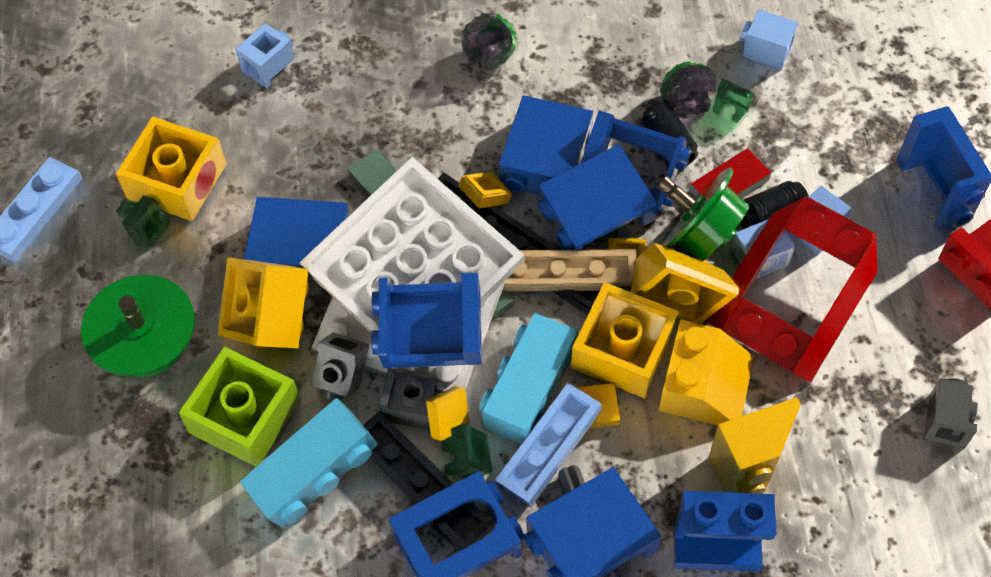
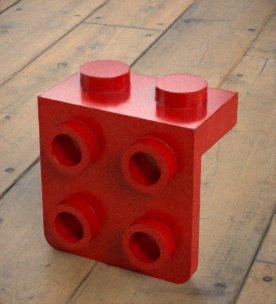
M990 219L970 234L962 227L950 234L938 259L991 310Z

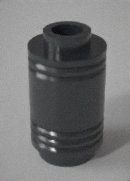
M653 104L643 112L640 127L678 139L680 136L685 137L687 141L686 148L691 150L687 166L697 158V143L669 104ZM660 155L665 164L669 167V162L667 161V159L664 156Z
M785 181L743 199L749 204V209L740 224L746 229L770 219L773 213L805 196L809 197L800 182Z

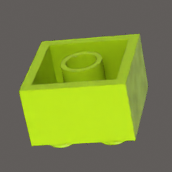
M224 346L179 411V415L189 434L257 467L272 447L301 400L293 379Z

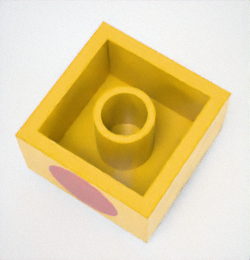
M152 116L116 172V176L127 199L193 222L227 163L219 138Z

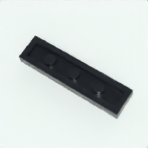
M380 411L363 424L364 428L378 443L371 450L372 454L367 461L412 506L454 484ZM473 502L465 503L430 522L458 552L482 540L494 528L493 522Z

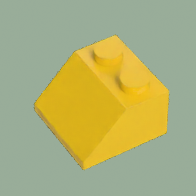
M653 243L636 258L630 292L679 311L678 318L701 324L738 296L739 287L723 269L710 265L705 260L702 261L699 258H692L679 253L672 247L667 248L666 245Z
M227 257L218 335L254 346L298 349L300 336L304 329L302 317L305 297L309 290L307 279L309 269Z
M604 282L572 347L571 369L607 384L615 383V387L645 399L662 362L679 311Z
M680 319L659 411L714 425L741 417L754 356L721 329Z
M797 397L718 424L708 458L724 492L763 494L766 491L801 406Z

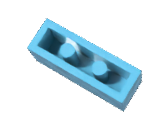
M535 312L528 325L522 324L514 339V346L516 348L511 358L508 356L503 358L497 371L496 377L499 380L494 390L487 389L480 402L479 411L482 412L483 429L520 445L524 442L544 415L571 362L572 347L578 337V330Z
M336 398L239 482L267 519L283 528L286 524L289 525L298 521L306 513L307 506L318 496L327 495L339 484V478L349 469L359 467L365 463L372 454L371 450L378 443L354 414Z

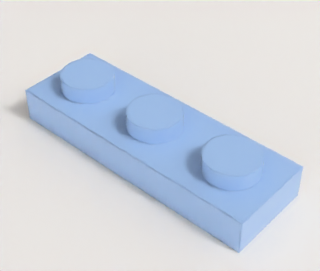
M48 157L0 215L1 256L13 262L19 259L83 178L79 170Z
M567 383L495 479L497 486L531 508L603 410L602 404Z

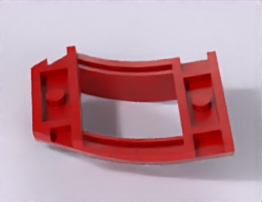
M807 196L772 214L731 278L739 287L738 296L711 315L707 323L721 329L727 335L783 366L793 374L812 382L878 273L876 234ZM785 231L792 233L855 268L814 336L807 334L744 298Z

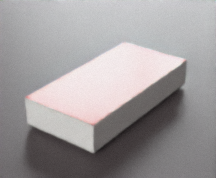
M747 148L690 183L689 191L696 198L720 173L727 168H731L733 175L728 187L742 198L769 181L772 172Z

